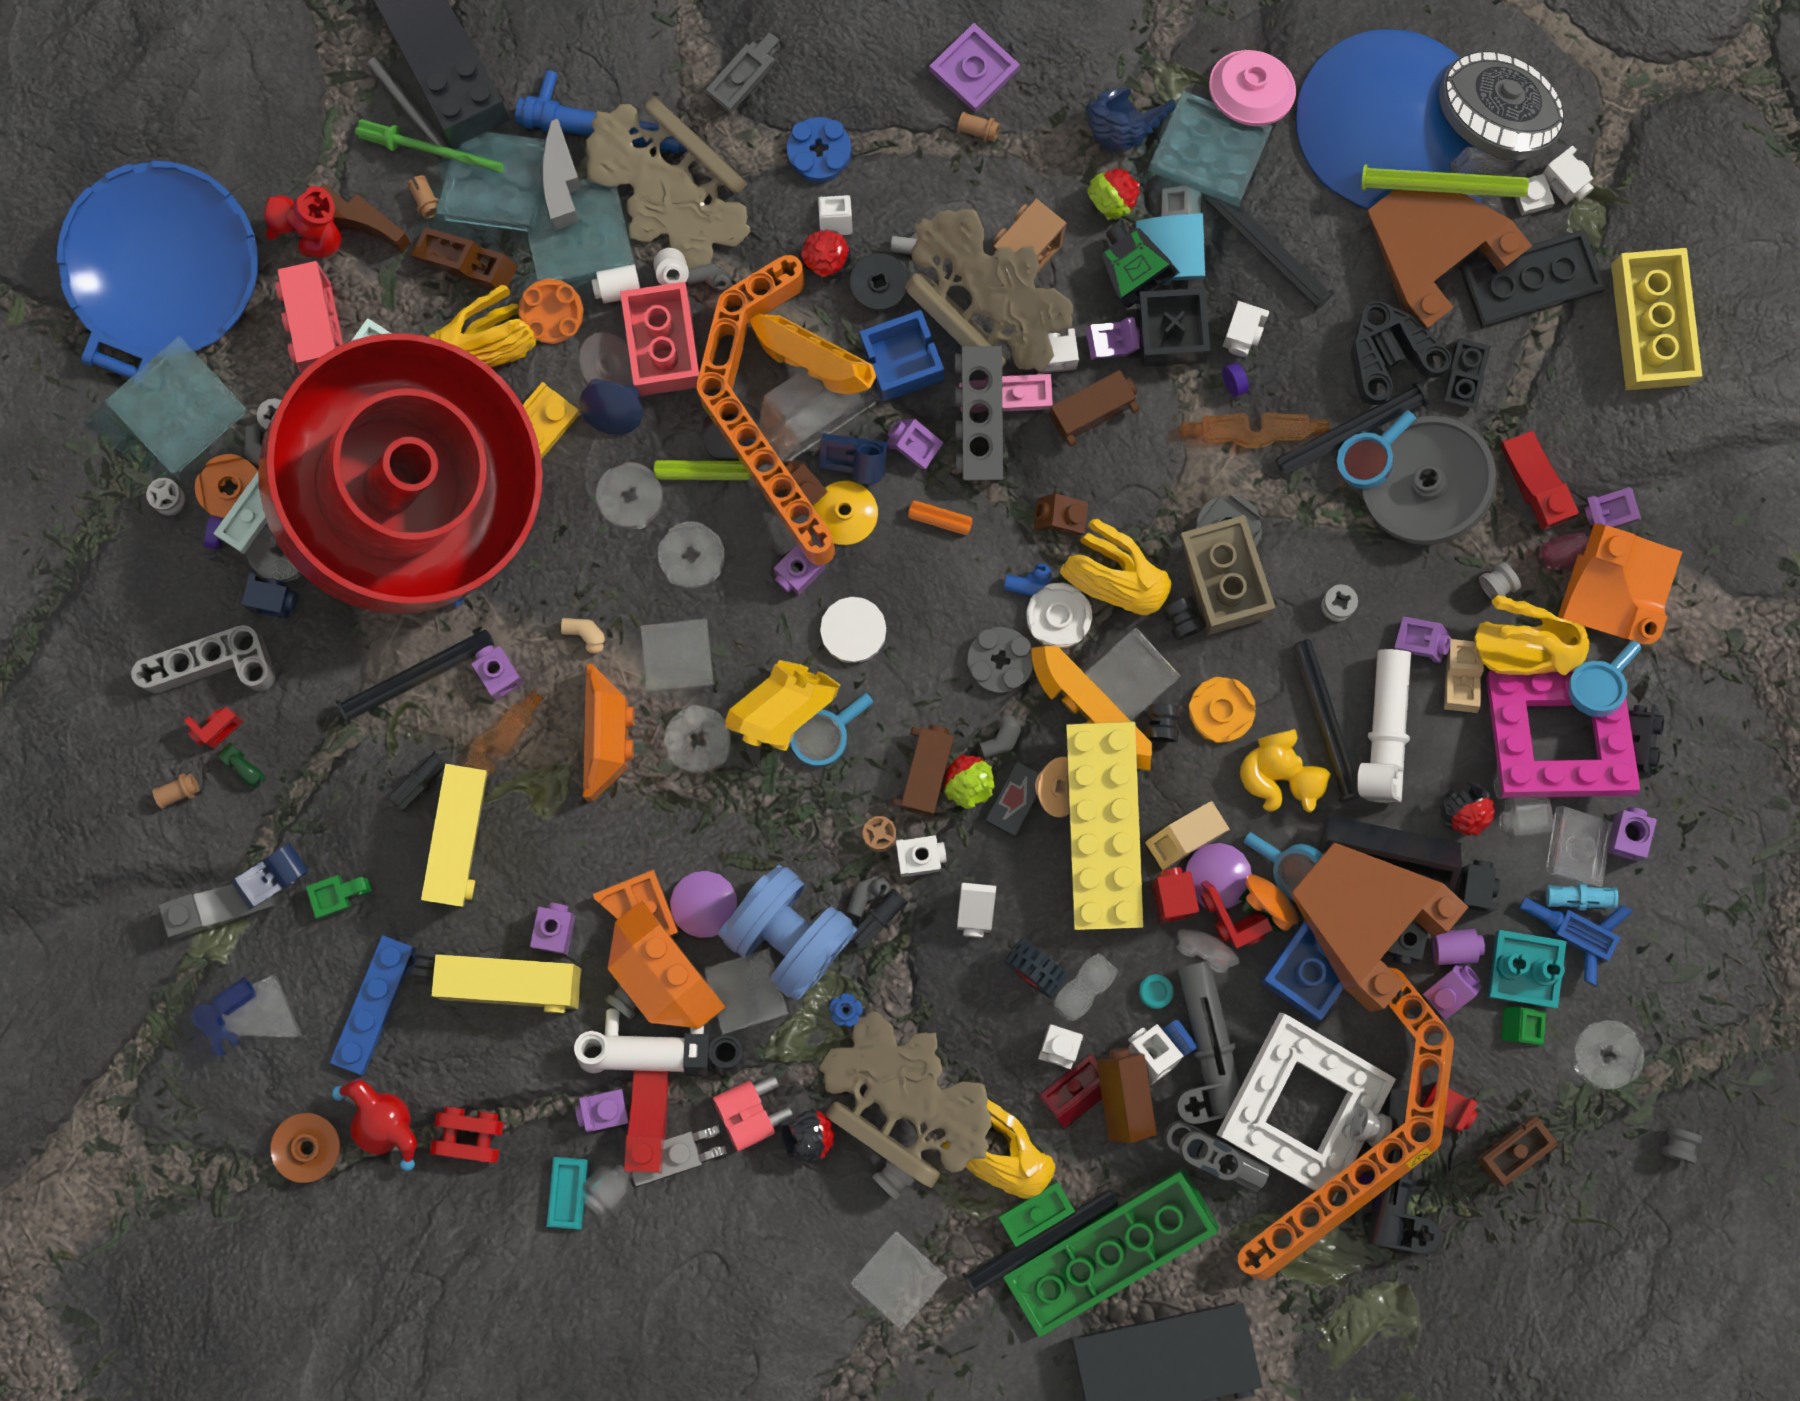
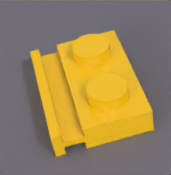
M544 382L537 387L523 404L538 439L541 459L580 415L576 407L557 392L550 389Z

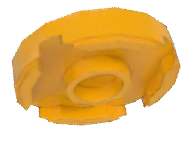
M1214 677L1203 682L1192 694L1188 706L1189 719L1194 730L1204 739L1214 743H1231L1242 738L1251 728L1256 710L1255 700L1246 686L1238 680Z

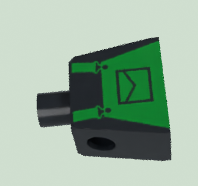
M1117 224L1107 231L1106 236L1112 246L1102 253V258L1117 296L1128 308L1137 303L1139 292L1154 291L1180 273L1169 258L1140 228L1128 234L1122 224Z

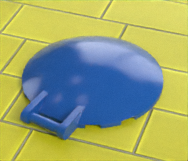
M1379 29L1363 32L1349 37L1329 49L1309 71L1303 82L1296 105L1297 139L1302 155L1313 174L1335 195L1338 193L1354 202L1353 205L1366 210L1370 209L1394 189L1367 188L1366 191H1362L1364 164H1367L1369 168L1471 174L1476 168L1483 151L1467 142L1454 130L1446 119L1439 100L1441 81L1451 64L1460 57L1451 49L1430 37L1397 29ZM1465 194V195L1469 196L1470 198H1472V199H1474V200H1476V201H1478V202H1480V203L1482 204V201H1481V198H1480L1479 195H1477V194Z
M169 161L128 164L106 173V176L98 180L91 187H87L69 209L60 231L57 246V264H59L62 290L71 309L74 310L86 328L91 331L81 363L91 367L97 365L134 380V384L143 388L147 386L158 358L177 357L199 351L225 335L246 310L252 298L258 275V249L255 234L245 211L225 187L209 175L195 168ZM103 343L141 358L142 361L139 368L100 353Z

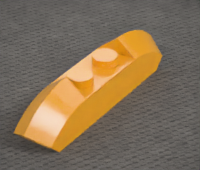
M757 314L750 318L757 340L770 357L779 363L785 361L789 365L808 369L807 374L822 380L826 389L840 394L860 393L870 389L876 378L873 365L780 315Z
M1058 646L1031 648L1035 674L1043 690L1051 700L1062 693L1064 696L1061 700L1063 704L1073 714L1079 711L1088 720L1086 723L1131 722ZM1135 726L1137 769L1150 771L1152 742Z

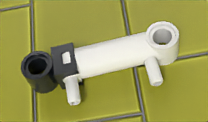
M610 1008L606 1011L605 1035L595 1031H588L581 1034L574 1045L579 1065L589 1073H599L603 1070L684 1072L685 1076L709 1077L711 1066L719 1076L731 1077L739 1073L744 1064L742 1045L738 1039L730 1035H721L711 1042L709 1034H704V1026L700 1029L690 1028V1034L685 1033V1038L618 1036L620 1011L615 1008ZM592 1046L602 1049L601 1053L595 1058L584 1056L585 1051ZM724 1050H731L735 1053V1057L729 1062H722L717 1059L719 1053Z

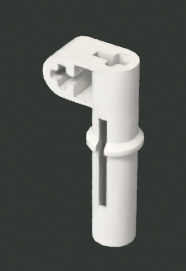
M1384 649L1377 652L1372 732L1368 733V738L1372 742L1370 763H1361L1358 771V792L1362 798L1368 801L1379 803H1401L1405 744L1410 741V736L1406 734L1411 652Z

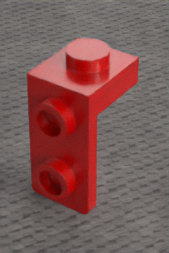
M1207 880L1200 883L1204 891L1200 895L1201 900L1209 913L1214 912L1218 923L1214 924L1223 942L1228 941L1237 949L1245 944L1253 945L1265 938L1264 934L1273 930L1268 919L1257 911L1232 924L1215 886Z

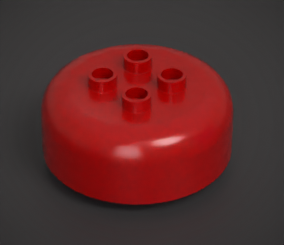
M407 333L371 335L338 346L318 358L303 371L286 392L269 422L262 442L258 470L259 493L268 526L277 544L293 566L312 584L336 599L362 609L394 614L418 613L434 610L466 597L496 575L515 556L526 540L539 508L542 492L541 453L532 422L524 406L503 378L479 358L458 346L423 335Z

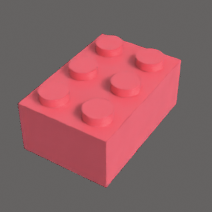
M317 261L278 269L280 281L275 282L277 296L280 302L284 301L286 312L281 313L285 331L290 332L292 343L288 344L289 355L292 363H297L300 373H303L308 366L324 354L343 345L331 282Z
M679 282L620 291L633 384L640 396L697 388L700 369L686 283Z

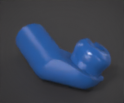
M1037 564L1034 567L1035 570L1024 578L1007 574L1004 590L1033 596L1050 583L1052 579L1051 569L1046 564Z

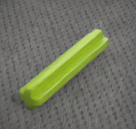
M657 460L654 463V476L658 480H749L751 478L741 461Z

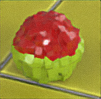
M1120 168L1108 170L1105 173H1099L1090 181L1091 185L1088 187L1087 193L1097 209L1108 220H1117L1122 216L1129 215L1133 207L1136 206L1137 197L1140 194V183L1134 180L1127 170Z
M959 755L947 767L944 775L945 782L943 787L948 799L953 800L957 806H962L966 809L974 808L975 804L986 802L992 796V789L995 787L991 770L992 766L988 765L980 757Z

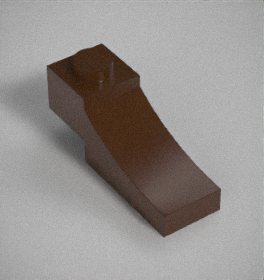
M324 183L320 186L328 191L334 201L335 211L333 219L339 231L343 228L367 233L387 242L401 253L411 245L404 231L357 193L349 202H346Z
M424 227L411 253V256L418 262L457 275L476 284L480 288L490 291L495 290L500 285L508 287L518 268L505 254L482 248L472 240Z

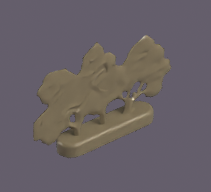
M652 95L644 104V109L659 123V128L656 131L640 128L639 114L637 109L631 104H620L611 113L597 111L595 118L592 120L594 132L586 140V153L589 157L587 176L589 181L606 187H614L620 184H630L633 187L634 194L627 200L628 214L632 217V221L629 223V239L652 242L654 238L661 234H668L671 248L679 250L684 255L687 267L691 269L710 264L713 257V243L736 247L751 232L750 227L746 224L748 218L746 206L737 202L722 201L718 198L717 187L723 183L733 193L739 194L748 183L658 98ZM633 127L638 130L637 134L630 135L629 130ZM669 136H673L689 151L678 165H670L661 157L660 143ZM644 137L647 142L650 138L653 141L644 148H636L632 144L633 140ZM655 147L656 154L652 157L649 150ZM696 158L715 175L710 182L700 186L694 183L692 174L688 169V166ZM710 194L712 201L709 205H705L704 200Z
M960 209L957 212L951 210L938 211L932 220L922 218L919 223H915L914 226L918 239L911 249L912 260L918 266L935 268L939 285L926 275L915 273L905 285L909 295L961 346H999L996 343L997 341H1007L1012 348L1013 360L1018 369L1029 370L1035 368L1038 372H1042L1054 357L1048 333L1050 331L1057 333L1066 328H1071L1073 304L1071 300L1055 288H1035L1034 279L1040 266L1034 246L1021 247L1018 251H1014L1009 247H1000L993 256L987 255L983 250L984 228L974 209ZM936 255L939 256L938 266L933 262ZM945 258H949L952 261L953 270L949 279L945 278L948 273L945 270L943 271ZM955 275L962 277V280L959 282L953 281ZM951 286H962L970 292L972 304L965 312L947 295V291ZM975 313H980L982 316L993 320L991 336L971 318ZM1008 326L1012 327L1011 334L1006 335L1002 333ZM1002 349L1003 367L1007 362V355L1005 351Z
M873 1011L867 1013L865 1017H859L858 1022L853 1026L852 1040L854 1046L852 1048H831L820 1064L819 1070L824 1073L823 1082L826 1091L832 1094L852 1093L856 1102L853 1110L839 1102H833L825 1116L922 1184L933 1188L940 1176L939 1171L934 1166L921 1158V1152L924 1150H939L942 1164L946 1170L952 1173L962 1171L971 1159H985L986 1151L989 1148L985 1136L992 1126L990 1112L986 1107L988 1098L985 1085L963 1081L946 1089H941L938 1086L937 1079L942 1074L940 1058L935 1056L937 1049L936 1033L913 1034L912 1038L905 1045L898 1046L893 1034V1025L878 1012ZM866 1084L868 1088L864 1096H862L860 1093V1088L862 1085ZM874 1102L879 1104L881 1111L886 1115L887 1121L882 1129H879L860 1116L862 1111ZM901 1118L910 1120L917 1130L918 1139L908 1148L889 1136L894 1124ZM924 1122L927 1129L924 1133H921L920 1127ZM941 1128L945 1131V1136L935 1142L931 1137L928 1141L925 1140L927 1135L935 1129ZM950 1142L949 1148L944 1149L940 1147L942 1143Z

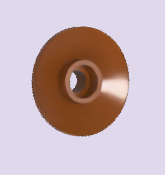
M312 1113L296 1114L283 1121L276 1129L271 1141V1158L276 1169L285 1178L299 1183L314 1182L326 1176L335 1166L340 1153L339 1136L334 1126L322 1116ZM307 1141H310L314 1146L313 1152L309 1155L303 1152V1145Z

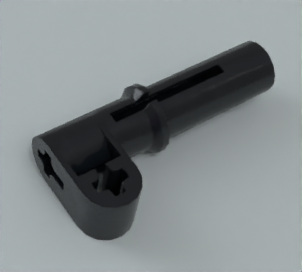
M1390 1090L1387 1116L1392 1120L1391 1133L1405 1123L1409 1095L1407 1090ZM1424 1094L1420 1095V1107H1423ZM1419 1130L1415 1135V1141L1417 1142L1419 1137ZM1397 1149L1392 1150L1388 1154V1163H1395ZM1403 1150L1400 1151L1399 1161L1403 1156ZM1414 1168L1395 1182L1393 1204H1389L1392 1185L1374 1198L1367 1244L1415 1254L1429 1253L1439 1246L1441 1232L1437 1224L1427 1218L1407 1215L1410 1190L1416 1186V1181L1412 1180ZM1405 1221H1411L1410 1231L1412 1232L1420 1231L1421 1226L1424 1227V1233L1430 1235L1429 1241H1424L1422 1246H1420L1419 1239L1411 1237L1408 1238L1407 1247L1402 1246Z

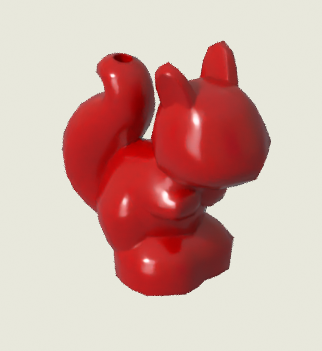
M310 186L295 201L286 195L268 197L264 211V219L268 225L266 231L267 239L274 240L280 234H289L296 230L298 234L302 235L298 242V251L302 256L324 259L334 255L341 246L342 236L334 224L335 206L331 195L323 187Z

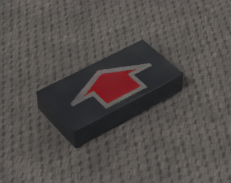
M1017 762L985 822L1015 837L1037 797L1035 783L1039 773Z

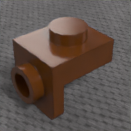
M794 459L783 463L812 506L828 492L804 463ZM787 489L781 490L786 496L791 492Z
M1057 493L1040 497L1034 509V529L1039 531L1053 529L1076 536L1083 535L1086 528L1088 502Z

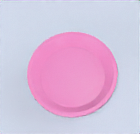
M1241 50L1230 53L1217 62L1209 79V92L1216 107L1228 118L1244 125L1264 126L1279 121L1290 111L1296 96V85L1289 69L1277 58L1256 50Z

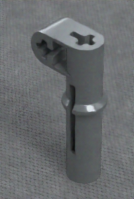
M1210 960L1177 968L1194 1041L1197 1045V1051L1193 1052V1055L1200 1062L1205 1085L1180 1091L1174 1100L1176 1115L1181 1120L1191 1124H1200L1225 1118L1241 1088L1232 1053L1235 1049V1043H1230ZM1200 998L1204 999L1221 1074H1218V1069L1214 1057V1051L1212 1049V1044ZM1207 1090L1212 1115L1207 1116L1205 1107L1196 1108L1195 1115L1185 1110V1105L1190 1103V1097L1194 1101L1202 1102L1204 1101L1202 1091Z

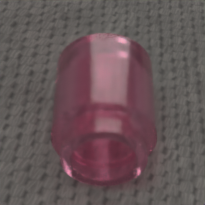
M1580 531L1550 538L1549 542L1543 543L1542 554L1547 568L1562 570L1574 567L1578 554L1584 555L1590 536L1586 537L1585 533Z

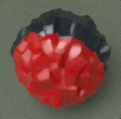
M820 230L809 235L808 239H805L802 243L803 248L799 252V260L803 269L813 270L823 278L824 282L838 278L846 271L845 269L850 264L851 248L838 231Z
M1468 781L1467 783L1471 787L1469 792L1463 791L1457 795L1451 789L1442 796L1441 817L1444 823L1453 831H1458L1467 836H1478L1493 821L1495 812L1493 808L1494 802L1491 799V792L1487 791L1485 787L1479 783L1474 784Z
M815 1109L804 1111L803 1113L795 1112L791 1117L786 1118L781 1123V1141L787 1150V1155L790 1158H795L797 1161H806L810 1164L825 1158V1154L833 1146L835 1132L831 1129L832 1123L829 1118Z

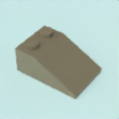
M1245 515L1181 533L1197 606L1206 625L1207 636L1272 616L1276 607Z

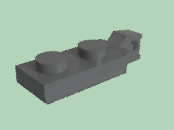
M769 32L758 45L755 42H752L750 45L746 44L705 91L706 96L731 115L771 70L775 63L773 56L780 48L779 39Z

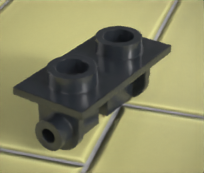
M1652 704L1651 712H1647L1648 707L1634 705L1633 711L1629 713L1632 736L1640 737L1639 742L1633 741L1637 770L1639 773L1640 768H1644L1646 774L1652 777L1653 767L1658 768L1660 761V748L1656 747L1657 735L1663 734L1664 715H1660L1656 704Z

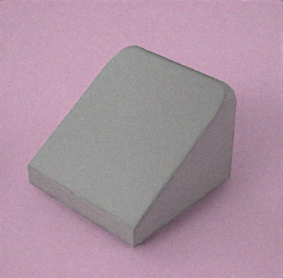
M1192 184L1162 189L1161 216L1201 213V192Z

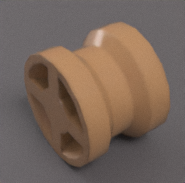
M875 816L865 823L863 840L870 850L885 852L895 843L896 828L888 818Z

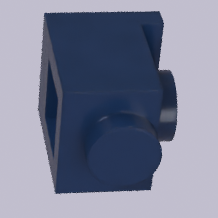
M249 573L241 605L250 612L288 619L289 612L294 611L296 607L298 593L285 587L286 583L283 581L266 578L264 582L257 574Z

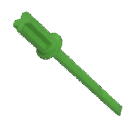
M361 119L358 121V127L355 128V135H358L359 139L385 145L390 151H395L399 145L503 173L504 163L403 136L401 128L397 125L388 127Z

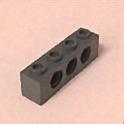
M962 346L961 354H955V374H961L962 387H955V407H962V420H956V440H962V453H956V473H962L963 480H1003L1002 346ZM980 370L987 375L988 383L982 390L972 388L969 383V376L973 371ZM974 404H983L988 410V417L982 423H975L969 416L970 408ZM975 437H983L988 442V450L982 456H975L970 451V442Z

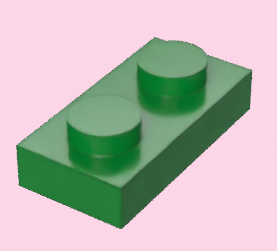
M1056 1180L1049 1184L1040 1195L1024 1199L997 1216L1014 1246L1018 1247L1073 1214L1075 1210Z

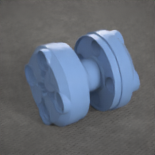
M778 865L756 882L717 935L723 939L724 944L735 954L738 953L743 958L748 957L766 940L785 956L771 976L770 981L788 998L792 997L795 1001H798L809 988L811 989L820 980L858 929L852 925L851 919L832 906L824 911L812 925L791 908L803 892L806 884L788 867Z

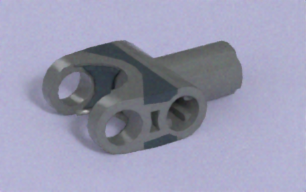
M1182 1120L1172 1122L1165 1130L1164 1141L1166 1145L1180 1154L1190 1164L1220 1179L1230 1180L1256 1193L1265 1185L1269 1176L1270 1167L1268 1164ZM1178 1128H1186L1188 1134L1184 1135L1181 1139L1180 1145H1174L1172 1142L1173 1132Z

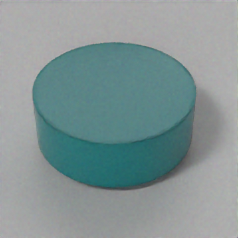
M1150 975L1139 986V998L1148 1008H1163L1172 1000L1173 986L1162 975Z

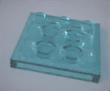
M1183 91L1148 171L1239 207L1273 126H1249L1238 123L1225 116L1213 102Z
M485 132L455 147L454 150L504 163L503 173L450 159L436 210L438 219L532 232L544 188L543 157L546 140Z
M588 179L580 180L582 189L570 193L579 223L558 230L554 229L550 219L544 189L519 194L538 281L548 278L569 283L597 276L596 272L634 264L617 186L606 187L591 182Z
M181 336L173 340L105 400L111 409L174 476L249 411Z

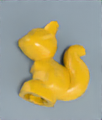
M1295 729L1259 738V747L1251 751L1244 758L1240 767V777L1245 789L1256 797L1266 799L1262 807L1268 812L1279 809L1282 804V791L1276 784V780L1289 781L1293 796L1301 801L1303 809L1307 812H1312L1315 809L1316 801L1323 797L1327 790L1330 777L1329 771L1317 766L1303 767L1302 759L1295 754L1292 748L1298 738Z

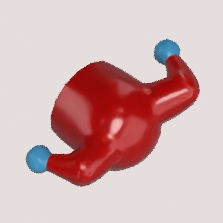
M356 1079L344 1086L333 1088L331 1094L333 1099L341 1101L348 1096L357 1106V1111L352 1118L350 1126L352 1139L357 1146L365 1152L375 1155L386 1154L397 1147L403 1156L399 1163L401 1169L404 1171L412 1170L415 1166L413 1156L417 1148V1140L409 1128L411 1117L405 1102L398 1096L390 1093H377L362 1079Z

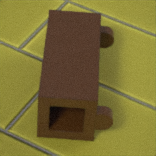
M1118 370L1052 405L1049 416L1064 442H1067L1072 447L1077 444L1075 437L1128 409L1133 414L1138 412L1139 406L1135 401L1137 390L1131 378H1125L1122 372Z
M929 725V729L922 727L921 729L911 728L910 735L919 738L903 800L893 798V806L934 818L954 740V735L948 734L949 730L947 728L937 725Z
M1117 1048L1110 1050L1109 1055L1100 1056V1059H1097L1096 1062L1108 1140L1133 1143L1156 1136L1157 1132L1145 1054L1130 1053V1048Z

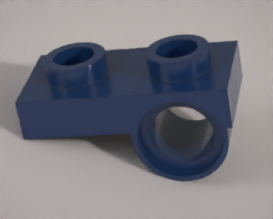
M823 433L819 468L852 473L853 479L859 483L876 484L884 477L888 442Z
M289 843L233 879L231 883L251 910L305 876L309 870Z

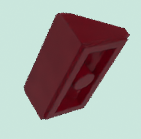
M1092 1054L1038 1096L1063 1128H1067L1102 1100L1097 1059Z

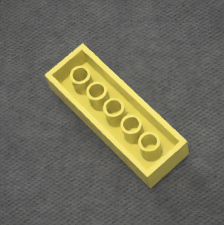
M1135 722L1066 724L1075 930L1142 928L1143 907Z

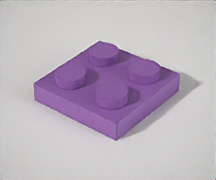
M975 23L929 66V71L974 113L1020 70V64Z

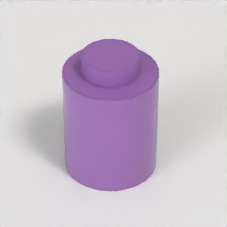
M1475 929L1450 930L1447 933L1431 936L1432 956L1436 966L1478 963L1479 956L1485 953L1483 936L1477 935Z

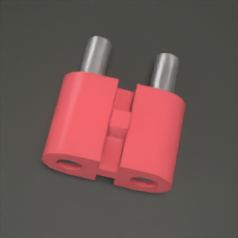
M775 1076L755 1085L748 1080L712 1097L717 1112L737 1152L774 1135L773 1127L781 1124L786 1118L793 1115L790 1108L787 1107L768 1116L762 1107L759 1096L779 1087Z

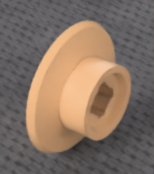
M1058 757L1050 761L1039 773L1035 783L1036 794L1041 806L1048 814L1054 817H1064L1070 814L1067 757Z

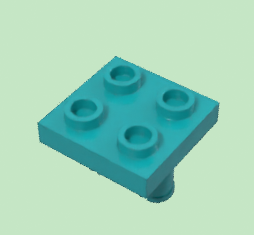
M1497 930L1487 998L1558 1009L1561 981L1565 972L1564 957L1567 941Z

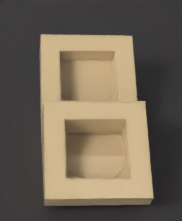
M1451 639L1450 649L1447 654L1444 709L1478 713L1481 707V676L1484 671V664H1482L1481 658L1478 656V651L1475 650L1476 642Z

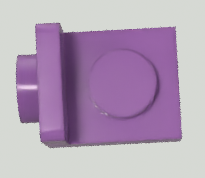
M916 419L899 420L888 432L890 437L887 441L888 448L898 450L920 469L927 468L944 443Z
M1403 616L1394 648L1411 652L1414 655L1429 657L1433 662L1441 663L1443 655H1446L1450 649L1451 637L1441 623Z
M623 1089L579 1098L580 1106L575 1107L579 1127L585 1126L586 1132L629 1123Z

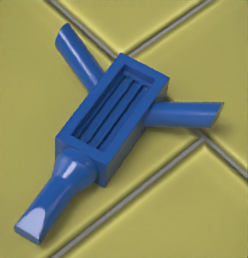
M1524 897L1519 907L1522 911L1544 921L1550 929L1554 930L1552 936L1567 941V944L1585 953L1584 981L1597 987V959L1602 962H1608L1621 938L1611 931L1633 912L1632 909L1621 905L1603 922L1597 925L1570 910L1563 913L1552 911Z

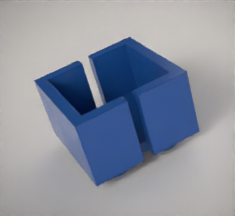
M922 310L859 331L860 345L866 361L873 365L876 374L874 382L882 402L944 381V367L934 342L931 343L932 336Z

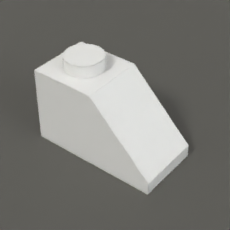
M962 883L957 930H964L963 936L983 938L984 932H991L996 886Z

